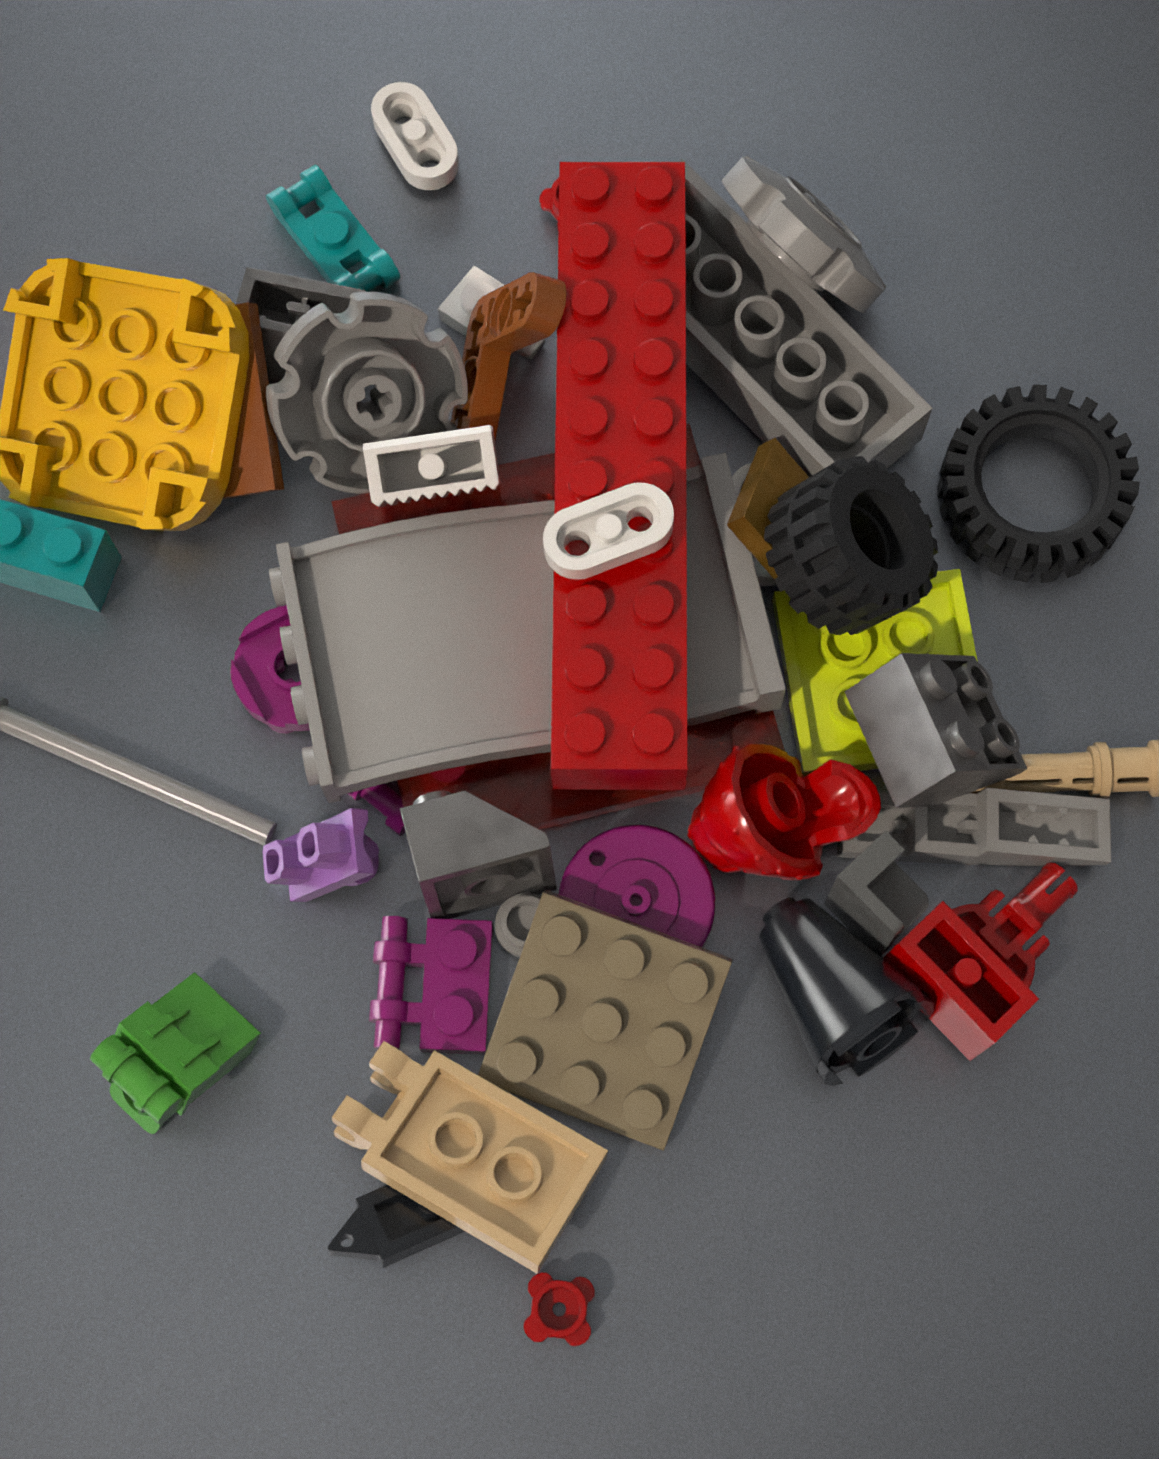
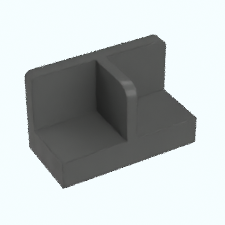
M887 831L880 835L837 876L824 902V905L853 934L880 956L889 950L894 941L926 911L929 905L927 894L897 865L905 849Z

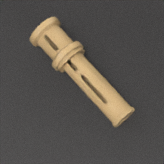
M1159 740L1148 741L1146 747L1109 748L1106 742H1095L1093 746L1087 747L1086 752L1021 754L1027 770L1011 778L970 792L978 794L985 788L1039 793L1088 791L1090 797L1095 796L1096 798L1109 799L1110 794L1113 792L1148 791L1151 797H1159Z

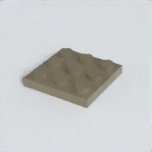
M545 890L540 898L478 1076L503 1090L664 1151L733 959Z

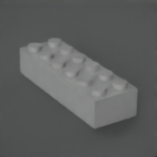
M685 162L686 364L763 443L776 438L808 477L842 458L847 460L852 456H863L868 463L875 459L885 464L886 468L891 466L922 440L933 408L812 287L781 263L751 232L747 223Z

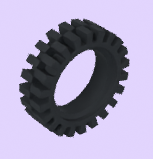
M1033 384L1029 395L1023 397L1020 386L1007 389L1000 402L995 394L984 399L979 412L973 408L964 417L960 429L956 428L939 472L942 475L937 485L938 498H944L940 508L943 522L952 520L954 523L950 536L957 545L965 539L970 543L966 555L975 563L985 555L993 560L988 571L1001 576L1004 568L1009 567L1016 569L1015 581L1028 582L1032 573H1040L1041 583L1054 582L1061 571H1065L1067 578L1079 574L1086 563L1093 566L1102 558L1107 548L1110 550L1135 508L1132 504L1138 496L1140 482L1133 481L1139 470L1137 456L1126 458V454L1132 446L1127 433L1116 438L1112 434L1118 421L1109 412L1100 421L1092 416L1098 403L1087 396L1079 408L1069 403L1074 392L1073 390L1060 387L1056 398L1052 399L1046 398L1047 385ZM1031 436L1050 439L1071 450L1084 464L1091 479L1092 500L1089 512L1077 523L1063 530L1051 532L1028 531L1008 522L989 503L982 486L981 471L983 462L996 447L1012 439Z

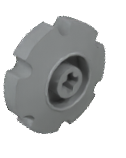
M742 156L722 179V183L728 193L749 219L747 225L751 232L781 263L813 289L819 292L825 289L850 307L864 313L887 288L862 249V243L856 235L816 196L790 176L785 177L747 156Z
M355 292L350 295L349 307L344 312L338 314L332 313L324 303H320L302 315L290 327L276 348L274 358L283 369H286V373L280 382L268 384L266 387L267 410L270 422L280 443L292 460L298 461L306 456L313 457L309 470L315 479L325 486L348 493L370 494L363 444L459 430L448 417L454 406L465 404L468 398L467 376L461 355L451 337L441 328L428 333L424 332L428 316L412 302L387 293ZM374 385L375 387L370 390L371 400L362 403L361 401L365 398L364 388Z

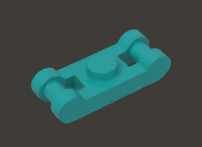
M314 164L301 172V180L291 187L285 189L283 186H279L266 195V200L277 219L327 283L370 292L379 285L387 288L401 279L399 270L392 258L384 249H380L332 188L328 178L318 165ZM315 201L321 210L305 219L299 209ZM360 261L365 265L353 274L346 271Z

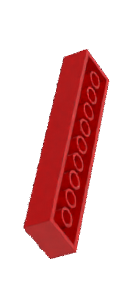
M559 162L558 280L563 281L566 285V304L557 327L554 514L562 509L628 484L648 483L660 488L669 497L674 509V521L670 539L660 550L586 579H569L553 571L552 785L553 789L685 790L688 770L685 162ZM638 516L632 518L628 522V526L634 531L643 532L648 530L652 523L647 518ZM574 540L567 544L565 550L571 555L579 556L585 554L590 547L582 540Z

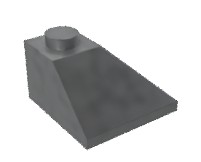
M434 791L418 797L413 802V805L400 808L416 874L431 918L451 919L502 905L507 899L516 894H542L545 890L553 891L557 889L551 847L547 834L466 791L451 794L448 791Z

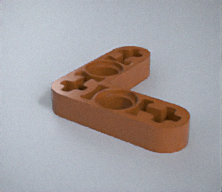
M529 272L482 296L477 301L470 316L462 356L467 376L468 398L465 404L453 407L451 418L452 423L458 429L491 425L496 441L511 353L543 340L555 332L566 304V285L563 281L535 272Z

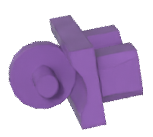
M350 808L320 823H311L301 828L299 833L284 840H275L264 845L262 853L264 875L267 884L289 885L290 902H308L346 885L350 887L359 886L371 880L378 870L379 848L364 833V829L369 821L368 810Z

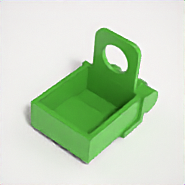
M194 972L151 1005L147 1001L118 1024L115 1035H110L103 1040L93 1051L90 1060L103 1071L102 1076L111 1083L109 1091L112 1099L145 1131L155 1134L173 1114L177 1112L179 1115H183L194 1100L252 1053L261 1033Z

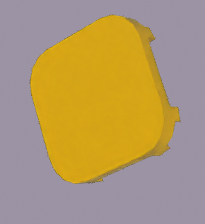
M70 258L46 259L47 265L34 271L19 290L15 288L10 289L3 311L15 313L0 409V481L11 492L9 498L31 507L47 508L139 527L143 530L185 531L206 521L221 504L229 483L249 362V332L240 310L225 293L185 278L176 279L90 264Z

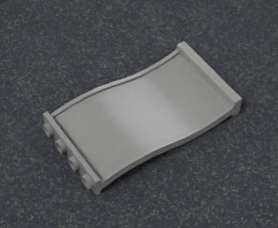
M726 453L702 457L701 463L698 466L686 469L687 726L705 723L750 710H755L756 714L781 709L786 690L752 554L727 526L737 500ZM555 500L440 513L395 521L339 534L297 547H291L288 542L276 544L280 567L269 569L270 582L276 605L287 604L290 626L280 627V637L287 665L298 663L301 685L291 687V697L298 725L309 723L313 745L302 748L304 768L309 786L320 784L328 803L341 801V796L347 793L408 777L491 760L551 752L554 570L549 566L544 555L543 532L547 522L554 515Z

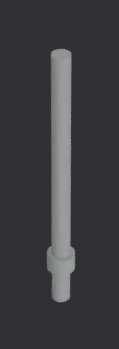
M0 696V731L263 846L271 842L277 828V823L8 707V700Z

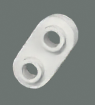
M395 82L381 88L374 96L371 104L374 128L404 178L412 186L422 190H437L448 185L455 178L459 168L457 145L424 91L418 86L407 82ZM399 117H408L411 119L407 121L405 124H397L394 122ZM426 161H436L439 163L434 167L421 166Z
M632 483L562 509L550 518L543 532V547L546 561L559 575L577 580L592 577L660 550L671 537L674 521L673 505L666 493L660 488L648 483ZM641 516L647 518L652 523V526L646 531L637 532L628 526V522L634 517ZM582 540L590 548L585 554L575 556L569 554L565 547L571 541Z

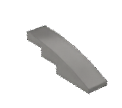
M985 788L978 794L967 793L935 806L896 808L889 793L878 792L881 800V809L876 821L865 833L853 840L837 842V857L857 858L880 835L887 831L905 849L898 862L1044 866L1049 862L1056 863L1059 866L1107 865L1111 863L1110 799Z

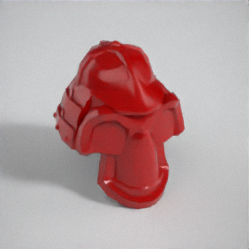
M748 744L742 747L734 746L733 751L719 764L716 774L706 785L705 792L702 795V802L693 810L687 837L692 840L696 850L708 863L712 864L715 869L723 872L743 871L747 874L781 878L783 880L809 879L819 876L823 863L820 859L824 845L851 841L865 833L876 821L881 809L880 795L877 787L868 776L850 764L830 759L804 777L801 770V762L796 757L789 756L786 751L765 744Z

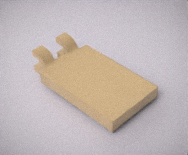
M383 1041L369 1062V1067L375 1070L370 1077V1081L378 1087L396 1094L397 1097L383 1118H381L347 1095L332 1116V1122L337 1125L333 1131L334 1136L355 1148L368 1150L361 1160L362 1170L538 1274L605 1163L608 1150L435 1050L426 1064L422 1066L394 1046Z

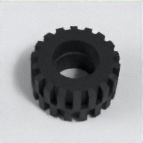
M852 456L847 460L842 458L784 492L777 498L778 503L771 506L767 515L771 524L765 527L764 540L772 544L773 548L766 552L768 566L775 569L777 578L774 581L780 592L785 590L790 597L789 605L797 614L802 611L807 614L808 623L820 629L826 626L829 633L835 635H842L846 632L850 635L861 633L920 603V599L927 596L933 586L930 580L937 576L938 564L933 555L938 553L937 540L931 534L930 528L933 527L929 514H924L920 506L922 501L914 490L909 491L905 486V480L897 472L888 473L885 464L875 459L868 463L863 456Z

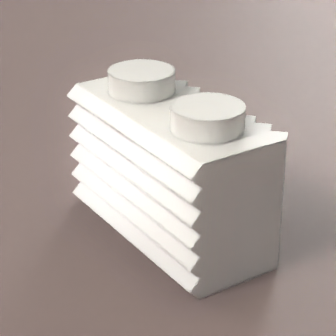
M491 425L363 444L371 502L378 507H385L387 503L397 505L400 501L410 503L412 499L422 501L425 497L431 500L435 499L437 495L447 498L450 492L455 496H459L462 491L471 494L475 488L480 492H484L488 486L496 490L501 484L494 432Z

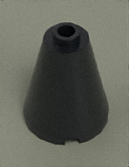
M789 897L775 904L764 915L763 922L765 926L760 932L759 939L813 1065L826 1085L836 1086L843 1084L836 1073L852 1067L858 1077L869 1072L890 1058L918 1033V1030L911 1021L920 1010L923 1011L928 1019L932 1015L934 1003L925 991L812 899L807 898L796 901L795 898Z

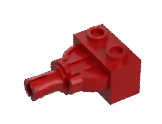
M1046 863L1041 871L993 917L989 916V912L1005 897L1000 890L995 889L991 891L978 904H966L952 909L942 901L883 957L926 992L934 1003V1011L929 1018L930 1021L969 1061L994 1045L1039 1000L1029 988L1034 978L1035 960L1048 948L1050 942L1043 934L1025 951L1022 949V946L1042 928L1043 924L1068 899L1073 898L1078 892L1075 880L1069 876L1050 894H1047L1046 889L1065 872L1056 863Z

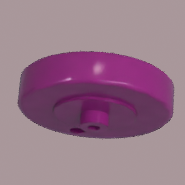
M625 825L598 834L585 843L570 860L559 887V895L702 948L706 944L712 930L715 916V891L708 868L699 854L686 841L662 828L649 825Z

